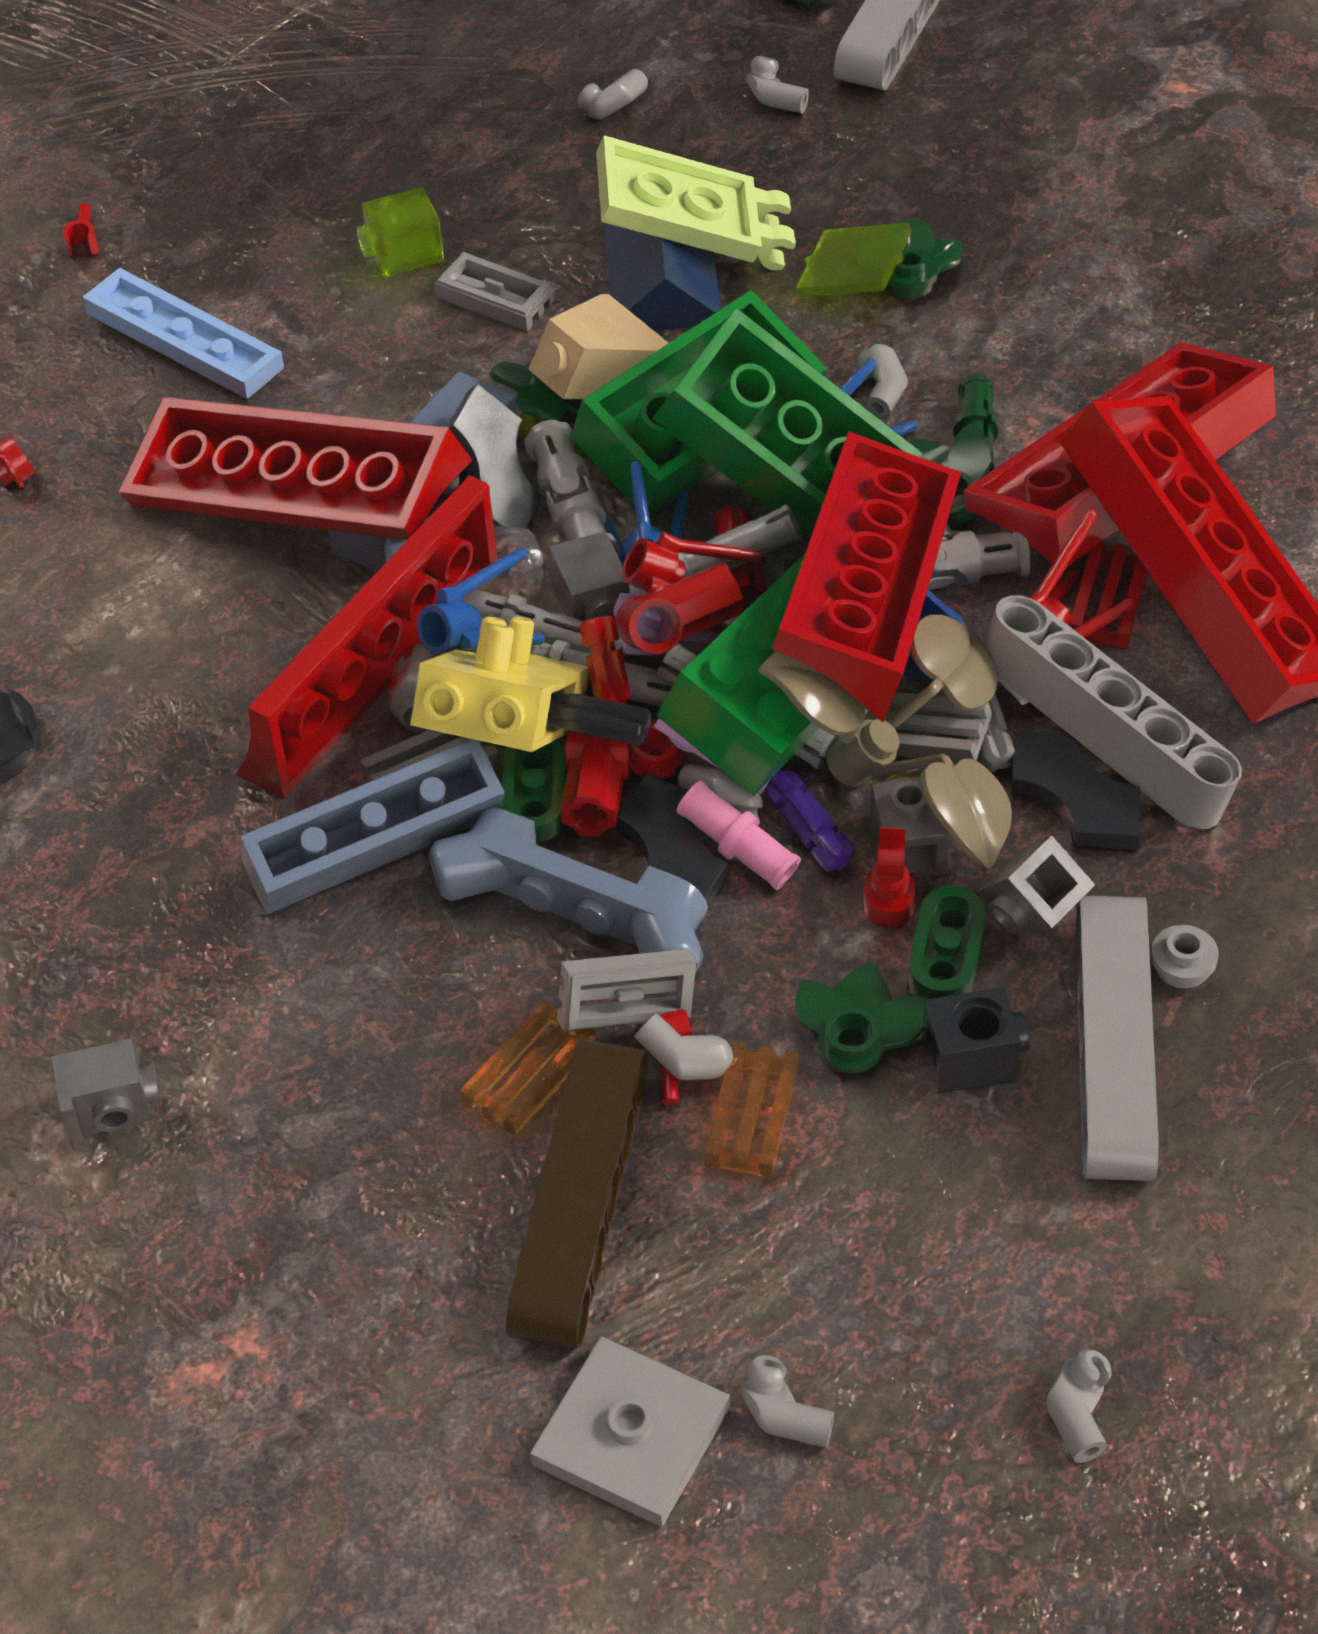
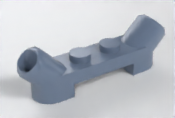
M489 808L483 811L468 833L435 841L429 850V860L439 895L448 901H455L496 890L521 900L533 910L539 912L549 911L577 922L591 933L607 934L637 946L639 954L689 949L696 959L695 974L701 967L704 955L695 931L707 914V902L697 888L678 876L648 866L639 882L635 884L537 846L534 821L498 808Z

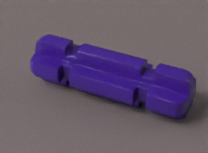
M779 770L765 787V795L776 809L781 808L780 814L807 849L815 847L812 849V855L825 871L836 870L840 872L848 867V862L855 856V847L842 831L836 834L839 831V827L810 791L807 792V787L798 775L792 770L785 772Z

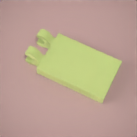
M603 136L596 151L601 222L754 263L758 255L765 268L774 271L783 270L785 266L783 251L773 248L781 246L787 249H794L796 246L794 230L788 226L779 225V218L768 213L780 212L789 215L791 206L789 196L786 193L778 190L766 191L755 188L754 179L751 176Z

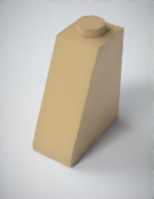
M600 294L548 320L528 369L562 399H584L667 345L668 342L612 296Z

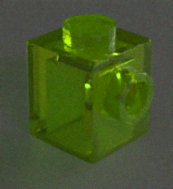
M423 187L362 203L365 225L357 227L359 243L366 259L374 257L383 277L444 261L439 217Z

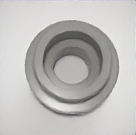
M1175 925L1162 930L1155 937L1151 949V961L1158 975L1164 982L1177 988H1192L1200 985L1215 971L1219 957L1218 947L1214 939L1204 930L1190 925ZM1179 951H1185V952H1189V953H1191V954H1183V953H1180Z

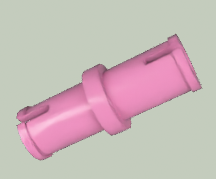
M700 780L694 784L680 801L676 812L682 817H686L717 842L720 854L727 859L736 857L769 882L770 886L776 891L787 883L800 865L801 858L798 855L791 853L758 826L760 823L758 817L750 811L742 814L710 790L703 781Z

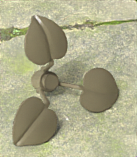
M929 615L918 622L910 650L917 666L927 676L932 678L933 681L890 719L884 721V723L879 719L864 720L868 709L830 678L794 658L775 651L762 663L758 670L759 673L778 685L796 708L814 725L827 733L837 735L838 740L828 748L826 759L830 771L838 781L849 787H859L873 776H875L878 782H883L891 775L923 770L921 773V787L928 805L961 849L983 872L994 865L1011 827L1012 810L1007 793L987 768L979 762L968 758L962 759L954 765L945 754L891 763L896 758L900 745L899 736L895 729L941 689L949 700L963 711L977 710L988 703L993 697L998 683L995 661L984 643L976 635L971 634L965 625L944 615Z

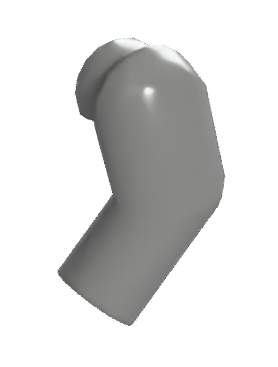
M764 56L754 57L751 61V72L747 73L746 82L756 99L761 104L769 107L803 114L807 107L809 90L804 87L781 83L776 78L779 68L777 60Z
M632 69L603 91L596 84H588L579 94L577 104L579 108L588 112L589 118L602 120L643 94L647 89L648 79L642 71Z
M873 344L870 349H865L860 353L858 369L869 358H873L876 361V367L866 377L868 379H875L876 385L865 401V409L878 419H886L906 389L908 378L894 349L884 344Z
M689 763L679 773L678 783L680 787L689 790L701 780L710 790L742 814L750 811L758 817V808H763L759 792L753 796L721 769Z
M658 1013L652 1016L634 1036L657 1061L679 1080L719 1078L726 1074L732 1066L733 1052L726 1040L714 1035L681 1036Z
M1090 1349L1080 1351L1075 1358L1067 1359L1060 1368L1046 1397L1048 1412L1076 1463L1088 1462L1098 1457L1107 1448V1442L1097 1426L1092 1412L1104 1391V1385L1111 1378V1367L1105 1356Z
M762 1355L753 1358L747 1365V1375L741 1380L742 1397L758 1426L770 1435L827 1448L833 1428L835 1412L796 1403L789 1387L783 1380L787 1371L785 1365L779 1359L772 1356Z

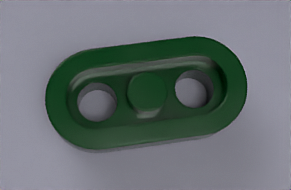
M559 738L533 752L506 746L503 751L501 786L505 794L501 809L534 821L536 843L553 838L564 826L562 823L561 805L567 778L565 767L566 751L564 744Z
M944 886L933 890L924 898L909 957L908 983L915 996H925L928 999L972 992L986 924L985 904L972 890L961 886ZM947 925H956V926L960 927V929L956 930V929H954V928H952V927H944V926H947ZM939 976H941V977H946V978H948V979H947V980H939V979H935L934 977H939Z

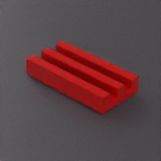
M1103 541L1089 552L1072 612V623L1069 627L1075 629L1085 623L1100 566L1110 569L1097 615L1113 606L1122 571L1133 572L1127 598L1134 599L1135 605L1132 609L1122 614L1118 632L1107 630V624L1085 638L1091 643L1128 649L1148 571L1138 556L1127 554V545L1116 544L1113 552L1104 550L1105 541Z

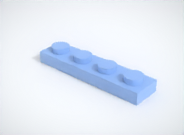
M122 268L117 269L82 297L86 314L246 399L251 397L284 369L281 351Z

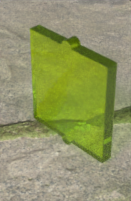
M909 223L824 230L813 254L805 259L807 266L796 286L799 297L885 290L896 264L903 261L902 251L912 232Z

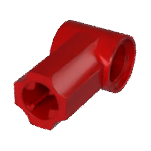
M719 563L647 595L631 596L618 609L615 621L618 634L623 642L632 648L646 653L660 654L675 647L679 641L741 615L745 610L743 607V597L736 579L725 563ZM654 607L661 616L660 630L653 638L642 640L637 631L638 618L643 611Z
M568 730L565 755L567 778L561 805L562 823L572 827L579 836L600 837L608 828L616 827L623 781H630L632 771L628 767L629 743Z

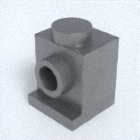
M132 1038L51 1057L60 1113L72 1149L86 1146L84 1135L101 1131L115 1132L125 1129L131 1124L152 1120L149 1104L161 1101L158 1082L152 1061L139 1063Z

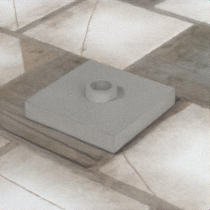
M601 1336L530 1452L531 1466L662 1528L731 1407L730 1395Z

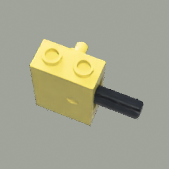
M485 617L481 621L477 649L466 651L463 648H458L421 662L419 665L410 726L533 752L566 735L568 730L635 745L644 744L650 732L651 715L648 709L587 696L590 678L588 666L530 654L535 623L529 618L513 617L510 619L509 626H506L507 623L501 618Z

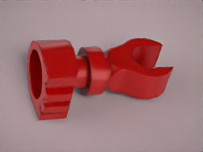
M879 827L877 864L872 868V871L867 872L863 890V911L872 923L881 927L892 928L901 926L908 922L914 914L916 896L914 874L909 873L908 868L904 865L906 828Z

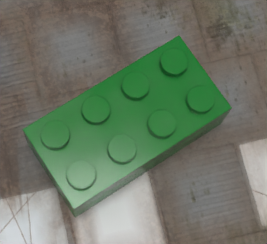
M752 290L581 401L571 438L633 505L630 465L632 462L638 461L642 466L649 516L676 499L681 491L689 490L717 471L715 467L652 418L735 308L739 309L823 376L826 373L827 368Z
M735 308L652 418L770 511H775L786 504L789 505L798 522L801 534L809 541L848 431L919 457L923 455L912 444L737 308Z
M805 554L680 672L656 715L753 796L819 729L796 708L778 685L758 672L762 663L775 652L772 650Z

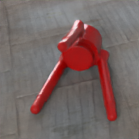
M1088 510L1039 587L1030 597L1043 605L1068 626L1072 623V616L1061 601L1079 579V572L1076 570L1069 571L1055 589L1054 587L1095 522L1097 513L1094 510ZM1130 597L1125 598L1073 630L1086 638L1132 609L1135 601Z
M663 531L660 533L656 543L641 538L633 544L624 561L622 579L627 584L647 593H652L684 579L686 566L684 562L678 560V553L754 563L760 561L761 554L755 550L741 549L739 547L683 540ZM722 622L709 629L720 635L729 625Z

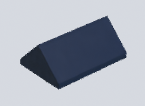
M604 223L610 296L652 330L695 327L721 310L714 252Z

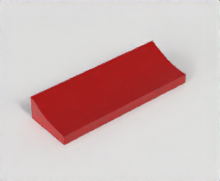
M1180 342L1095 400L1170 396L1215 460L1276 417L1274 369L1272 365ZM1088 406L964 490L966 511L982 516L1012 533L1018 532L1028 540L1029 545L1052 564L1088 510L1096 511L1097 518L1068 566L1119 530L1059 443L1061 438Z
M1170 396L1092 401L1061 438L1059 443L1252 724L1304 701L1318 697V603Z
M163 397L121 485L119 493L130 505L408 540L424 523L432 507L447 486L473 460L448 427Z
M848 431L772 650L794 658L830 678L853 695L884 723L904 674L961 472Z
M469 475L248 707L250 720L249 748L242 765L236 773L237 776L285 799L389 687L396 658L404 649L421 643L417 633V618L424 607L438 604L437 591L442 588L455 586L497 561L490 487L488 483Z

